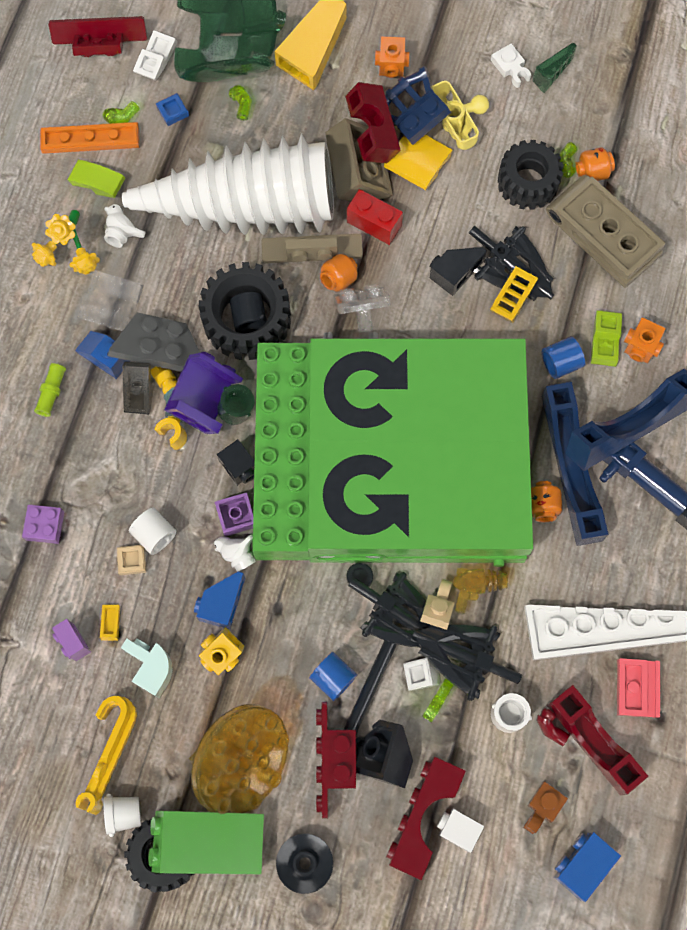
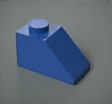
M90 331L75 350L115 379L119 377L130 363L128 360L107 356L115 340L105 334Z
M238 571L204 590L203 596L197 598L194 607V613H197L196 617L200 622L223 628L226 627L231 630L245 582L244 573Z

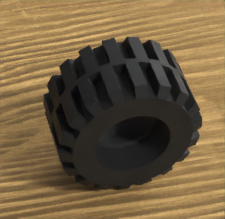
M523 140L520 141L519 146L513 144L510 151L507 150L504 153L497 183H499V192H503L502 197L505 200L510 199L509 204L512 206L518 204L520 205L519 209L523 210L525 207H529V210H535L537 205L539 208H542L546 202L550 203L553 197L556 196L563 176V162H560L561 157L559 153L554 154L555 149L552 146L548 148L546 143L542 141L538 144L536 140H530V143H526ZM524 169H531L538 172L542 179L529 181L522 178L518 172Z
M152 819L145 820L141 823L140 827L132 831V837L127 840L126 845H128V849L124 851V858H127L128 864H125L127 871L130 870L132 880L137 881L143 889L147 888L151 892H168L186 884L194 874L152 872V866L149 865L148 848L154 840V835H151L150 830Z

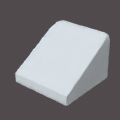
M428 658L403 663L409 691L441 685L439 671Z

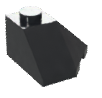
M379 719L372 725L373 730L364 737L359 736L356 738V774L405 788L413 758L404 727L401 724Z

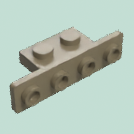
M361 234L263 238L261 240L263 263L327 261L337 254H344L353 259H361L363 257Z

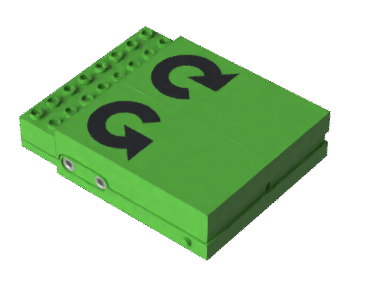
M325 332L324 339H311V343H258L253 554L256 560H310V563H493L495 567H502L504 563H525L527 555H530L533 550L525 339H378L377 332H370L369 339H333L331 332Z

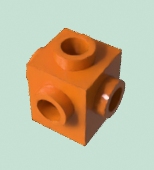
M381 36L380 51L376 50L375 66H380L379 76L389 78L403 77L404 67H409V52H405V37Z
M642 317L635 330L630 328L624 340L628 344L624 353L637 362L648 364L652 356L658 357L664 343L660 342V339L666 328Z

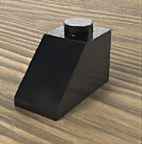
M483 247L446 250L442 256L437 255L432 260L429 266L431 268L429 278L453 296L474 273L473 271L484 262L487 250Z

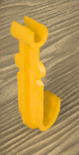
M111 696L105 699L95 715L100 720H106L114 707L119 706L121 710L85 792L81 793L76 799V808L84 811L87 809L88 813L97 815L102 810V796L137 717L134 704L122 696Z

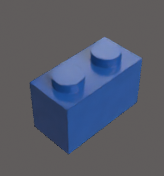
M588 832L587 835L582 833L572 846L575 850L568 858L565 855L555 866L557 873L554 878L583 902L589 899L621 857L619 853L594 832Z

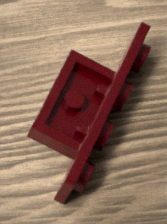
M143 16L50 20L48 23L52 43L54 45L72 44L74 56L91 57L104 54L106 56L122 54L123 42L147 40L145 18Z
M322 702V709H316V726H322V737H316V754H322V766H316V783H322V795H316V812L322 813V819H328V789H356V730H328V703Z

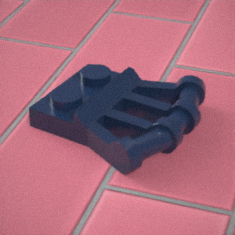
M425 66L419 68V71L405 78L401 77L397 80L398 84L392 89L388 88L385 91L388 107L392 102L402 113L398 117L391 115L393 125L401 131L412 145L451 113L445 103L434 93L431 79ZM423 80L426 93L420 97L411 85ZM403 91H406L415 101L408 109L397 98Z

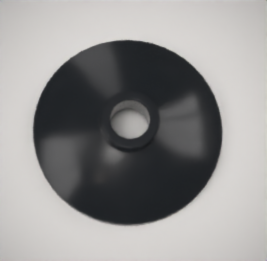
M295 835L285 841L278 851L276 858L278 877L284 886L299 894L316 892L325 886L332 875L334 865L332 852L328 845L315 835ZM304 857L308 858L311 862L308 869H303L300 866V860Z

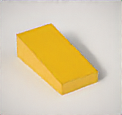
M102 605L101 641H118L120 605Z

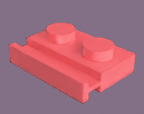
M621 658L617 660V716L660 717V661Z

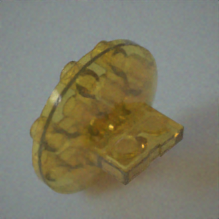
M258 704L237 706L220 716L204 734L197 750L190 756L189 760L192 763L191 783L193 792L198 802L205 809L219 814L246 813L259 808L262 801L270 794L273 788L280 784L281 774L287 759L289 736L283 721L275 712Z

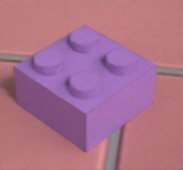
M247 492L215 502L225 537L253 529V512Z
M28 505L22 537L26 541L59 544L64 511L57 507Z
M68 619L52 628L54 631L52 635L56 642L63 646L61 650L65 657L78 661L91 652L74 623Z

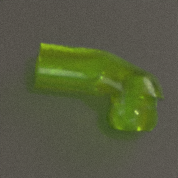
M130 101L124 109H105L103 118L109 124L128 123L140 108L135 102Z

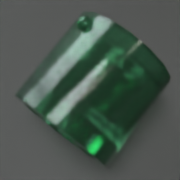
M233 384L229 387H224L217 406L218 414L227 424L239 425L251 416L255 403L254 395L244 385Z

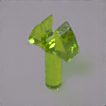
M445 678L422 716L430 722L434 720L454 686L449 680Z

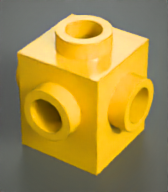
M224 627L216 636L211 633L200 644L203 647L199 654L200 662L208 671H214L217 675L224 669L229 672L239 662L237 657L242 653L244 645Z

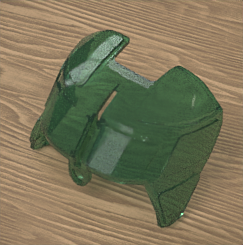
M177 0V7L179 9L198 14L200 17L199 48L194 50L178 47L174 50V68L179 78L192 82H214L247 75L248 73L266 72L274 66L275 61L271 59L275 48L276 37L286 21V12L282 10L277 11L275 0ZM220 34H241V36H220Z

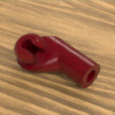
M547 708L542 709L541 714L537 715L536 719L542 733L563 747L570 734L552 723L556 718L554 712Z

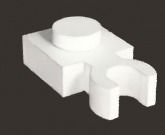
M512 44L491 55V61L504 78L511 75L512 84L516 88L520 87L521 83L518 77H524L527 82L530 81L531 73L527 68L523 67L525 60Z

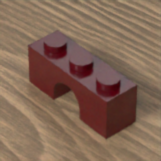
M358 82L347 93L345 98L351 118L361 119L369 127L357 139L362 159L366 162L387 164L401 149L383 86Z

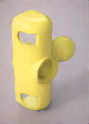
M442 81L432 85L434 93L451 111L442 120L443 128L456 140L458 148L462 150L472 148L478 141L479 131L468 113L484 114L489 108L488 99L483 95H476L470 103L463 105L450 82ZM450 90L453 94L452 101H449L446 98ZM473 128L476 135L470 138L468 134Z

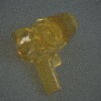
M458 568L457 574L452 581L453 586L460 590L455 612L465 614L468 601L478 600L479 594H485L486 586L488 593L492 591V587L493 591H497V586L500 591L507 589V572L498 571L497 575L496 571L492 570L491 576L489 569H487L485 574L484 569L468 570Z

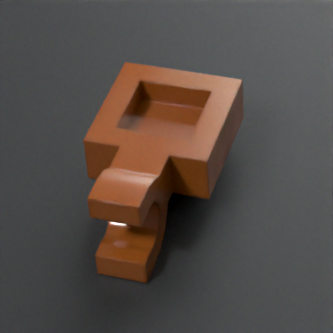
M545 781L542 782L527 805L534 812L523 828L531 834H536L544 819L550 823L555 820L568 798Z

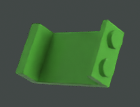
M156 811L155 817L151 820L150 827L151 835H154L153 848H150L148 858L149 865L152 866V872L261 874L264 814Z

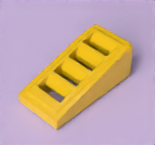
M515 266L491 306L490 311L513 323L538 278ZM516 276L529 281L528 286L516 281ZM511 285L524 290L523 294L521 295L510 289ZM508 293L519 299L517 304L505 298L506 294ZM503 302L514 309L510 312L501 307V303Z

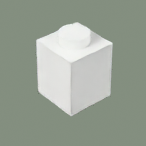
M451 809L449 814L444 812L437 825L441 829L439 836L470 853L484 828L483 825L454 809Z

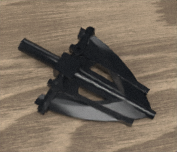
M476 226L469 231L473 238L490 251V258L487 257L484 260L485 265L483 267L479 266L473 271L475 273L474 278L477 281L484 279L502 289L510 276L505 272V268L512 272L515 266L538 278L528 298L535 301L537 297L549 298L550 300L554 297L551 288L554 278L547 272L537 249L524 234L526 230L524 226L519 228L515 226L512 231L513 235L511 237L507 236L503 242L500 241L498 244ZM516 256H521L526 262H528L530 269ZM517 276L519 279H515L516 281L528 286L529 281ZM511 285L510 289L514 290L515 292L521 295L524 292V290L514 285Z
M396 572L393 578V585H389L381 595L355 577H353L348 586L375 604L372 608L375 611L372 610L369 615L371 619L360 627L363 630L362 635L364 637L371 634L394 644L421 648L416 638L412 636L414 630L420 631L428 628L429 624L421 622L426 600L406 580L407 574L405 572L400 574ZM406 604L407 606H409L416 612L417 616L408 611L402 605ZM393 620L400 623L409 630H402L401 628L393 624Z
M429 624L427 629L414 630L412 636L416 638L421 647L418 653L427 657L447 680L465 692L469 701L474 700V698L479 699L480 690L478 687L480 683L482 684L485 681L483 675H486L488 672L516 684H519L521 681V673L493 662L494 656L489 655L495 651L493 642L497 641L501 634L497 632L496 626L492 625L490 629L471 625H448L446 630ZM461 640L470 644L471 649L452 641ZM448 657H451L465 664L466 666L462 668L458 665H455L451 663Z

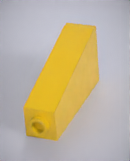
M319 0L274 51L276 66L314 90L319 83L347 19L346 3L343 0Z

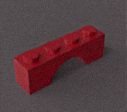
M574 685L567 688L547 705L620 796L628 795L649 777L633 756L620 747L604 730L595 717L592 707Z
M433 757L431 762L426 760L420 774L424 781L420 789L414 788L409 803L413 805L409 816L403 815L397 829L402 834L398 843L392 841L386 858L391 859L389 866L422 880L433 853L426 846L421 835L422 816L433 802L439 799L456 797L466 770L437 757Z

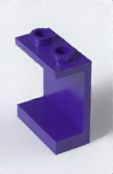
M201 352L189 355L164 410L205 434H219L223 424L216 421V417L231 384L241 383L243 378L236 374L234 368L225 364L221 365L214 361L215 357L213 355Z

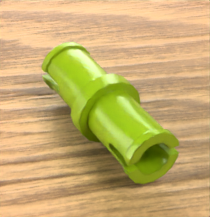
M56 363L50 364L46 380L39 389L41 394L34 409L36 414L50 417L55 399L61 392L59 387L66 371L64 366Z

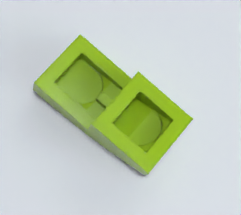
M78 159L67 180L73 186L91 189L96 195L115 198L125 180V176L101 165Z
M596 311L590 364L617 366L619 339L622 330V313Z

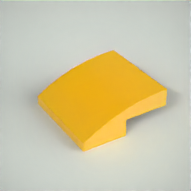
M424 135L414 145L403 136L399 141L401 151L387 164L384 163V167L426 190L437 178L439 170L450 159L453 150L427 135Z

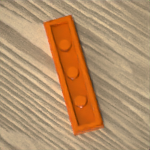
M138 122L44 127L40 130V150L42 154L139 148Z

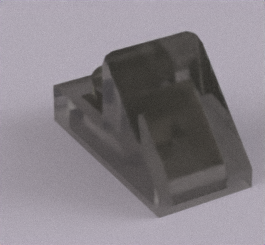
M125 361L122 365L124 413L149 415L155 379L151 378V363Z

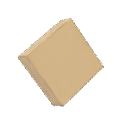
M142 545L117 547L119 575L147 573L145 548Z

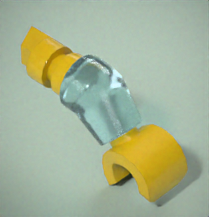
M155 366L149 371L159 387L163 388L162 392L167 404L177 380L170 369ZM165 411L166 418L158 422L154 430L159 435H165L168 430L175 429L174 436L169 439L170 446L174 450L181 449L187 441L186 430L180 425V422L183 421Z

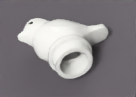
M113 204L110 207L104 208L108 215L106 218L108 228L105 230L104 239L108 244L121 248L127 242L128 237H145L146 232L135 228L131 221L123 214L119 205Z
M252 534L245 539H230L222 536L215 540V551L220 552L225 561L231 562L232 568L235 567L237 572L256 562L253 552L250 551V544L253 541Z

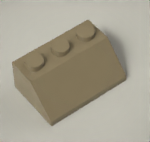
M344 118L325 132L338 198L351 202L359 189L377 199L390 198L393 196L388 169L384 167V163L366 162L362 159L357 139L369 127Z

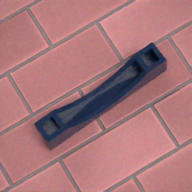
M684 368L666 378L651 395L624 415L606 422L590 421L574 430L565 454L585 471L686 412L687 370Z
M572 382L546 386L541 397L576 546L603 542L609 534L603 509L594 491L588 469L583 471L565 454L572 432L580 428L578 405Z

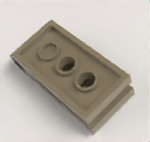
M582 175L546 207V212L551 220L624 288L630 285L662 256L665 242L593 177L590 178L587 175Z

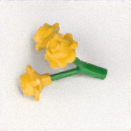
M72 210L69 217L67 215L60 216L59 214H54L51 220L46 221L48 229H46L45 234L52 241H49L46 245L34 242L31 244L34 251L32 253L33 259L40 266H56L53 252L56 250L57 244L60 242L62 245H66L69 239L73 238L77 248V256L70 262V267L73 268L74 272L85 275L96 269L97 263L100 262L99 257H97L96 253H88L85 248H82L75 230L80 217V213L77 210Z

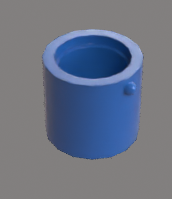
M572 336L542 348L543 362L547 371L554 379H558L585 366L583 351L577 340Z
M332 652L318 665L309 679L329 698L335 701L351 685L358 674Z

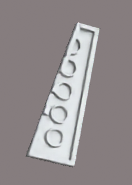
M525 605L524 607L533 660L687 641V611L572 608L546 605Z

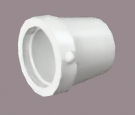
M107 794L104 797V819L107 835L113 837L116 832L141 826L139 797H113L111 794Z

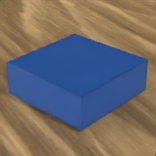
M178 93L156 103L157 109L167 126L189 116L188 110Z

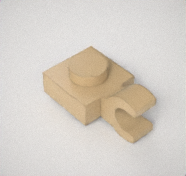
M442 579L437 596L428 595L421 622L447 630L455 602L447 600L452 582Z

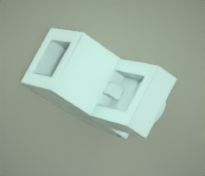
M136 638L132 642L126 639L121 649L143 662L132 682L160 698L172 676V662L169 655L157 643L148 652L150 646Z

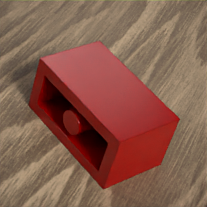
M360 189L347 207V223L388 245L391 244L402 227V211Z

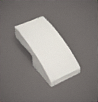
M153 31L146 50H141L133 70L134 73L156 81L166 67L176 47L177 40L168 35Z

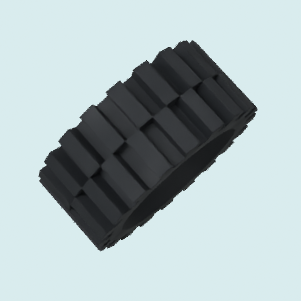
M242 262V268L236 269V265L233 263L228 265V272L225 273L221 268L216 271V280L210 276L206 281L208 289L202 288L201 290L202 300H199V314L208 340L211 339L212 346L216 350L221 347L222 354L228 357L233 352L235 359L242 360L243 354H248L249 360H255L258 343H279V338L282 340L286 339L287 328L290 329L291 326L289 295L287 288L284 289V283L281 278L275 279V272L271 269L264 273L263 265L257 263L255 268L251 269L249 262ZM245 292L260 293L263 301L267 303L271 310L267 322L261 328L249 333H240L231 330L223 323V311L228 303H230L232 297Z

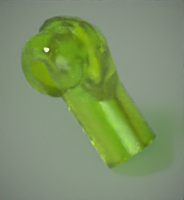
M235 85L230 88L229 97L234 101L237 100L239 103L236 117L239 120L246 121L249 117L252 99L243 86Z
M568 142L559 153L561 157L560 162H563L562 172L565 178L572 177L576 172L571 158L578 149L572 142Z

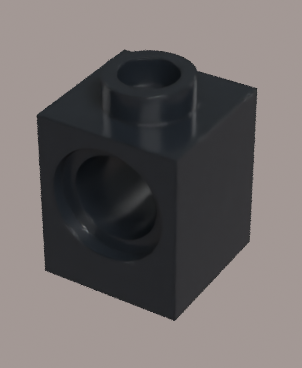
M239 439L217 453L219 462L237 486L242 482L246 484L254 478L255 460Z

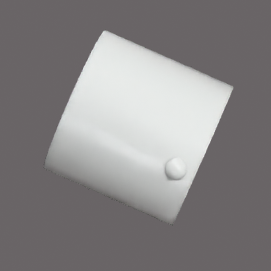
M150 508L132 523L129 533L151 555H154L172 541L176 535V529L155 508Z
M509 693L503 695L492 705V722L497 729L503 732L512 733L518 731L529 720H532L529 703L518 694Z

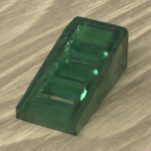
M575 43L569 44L536 66L533 82L543 93L550 88L573 60L577 48Z

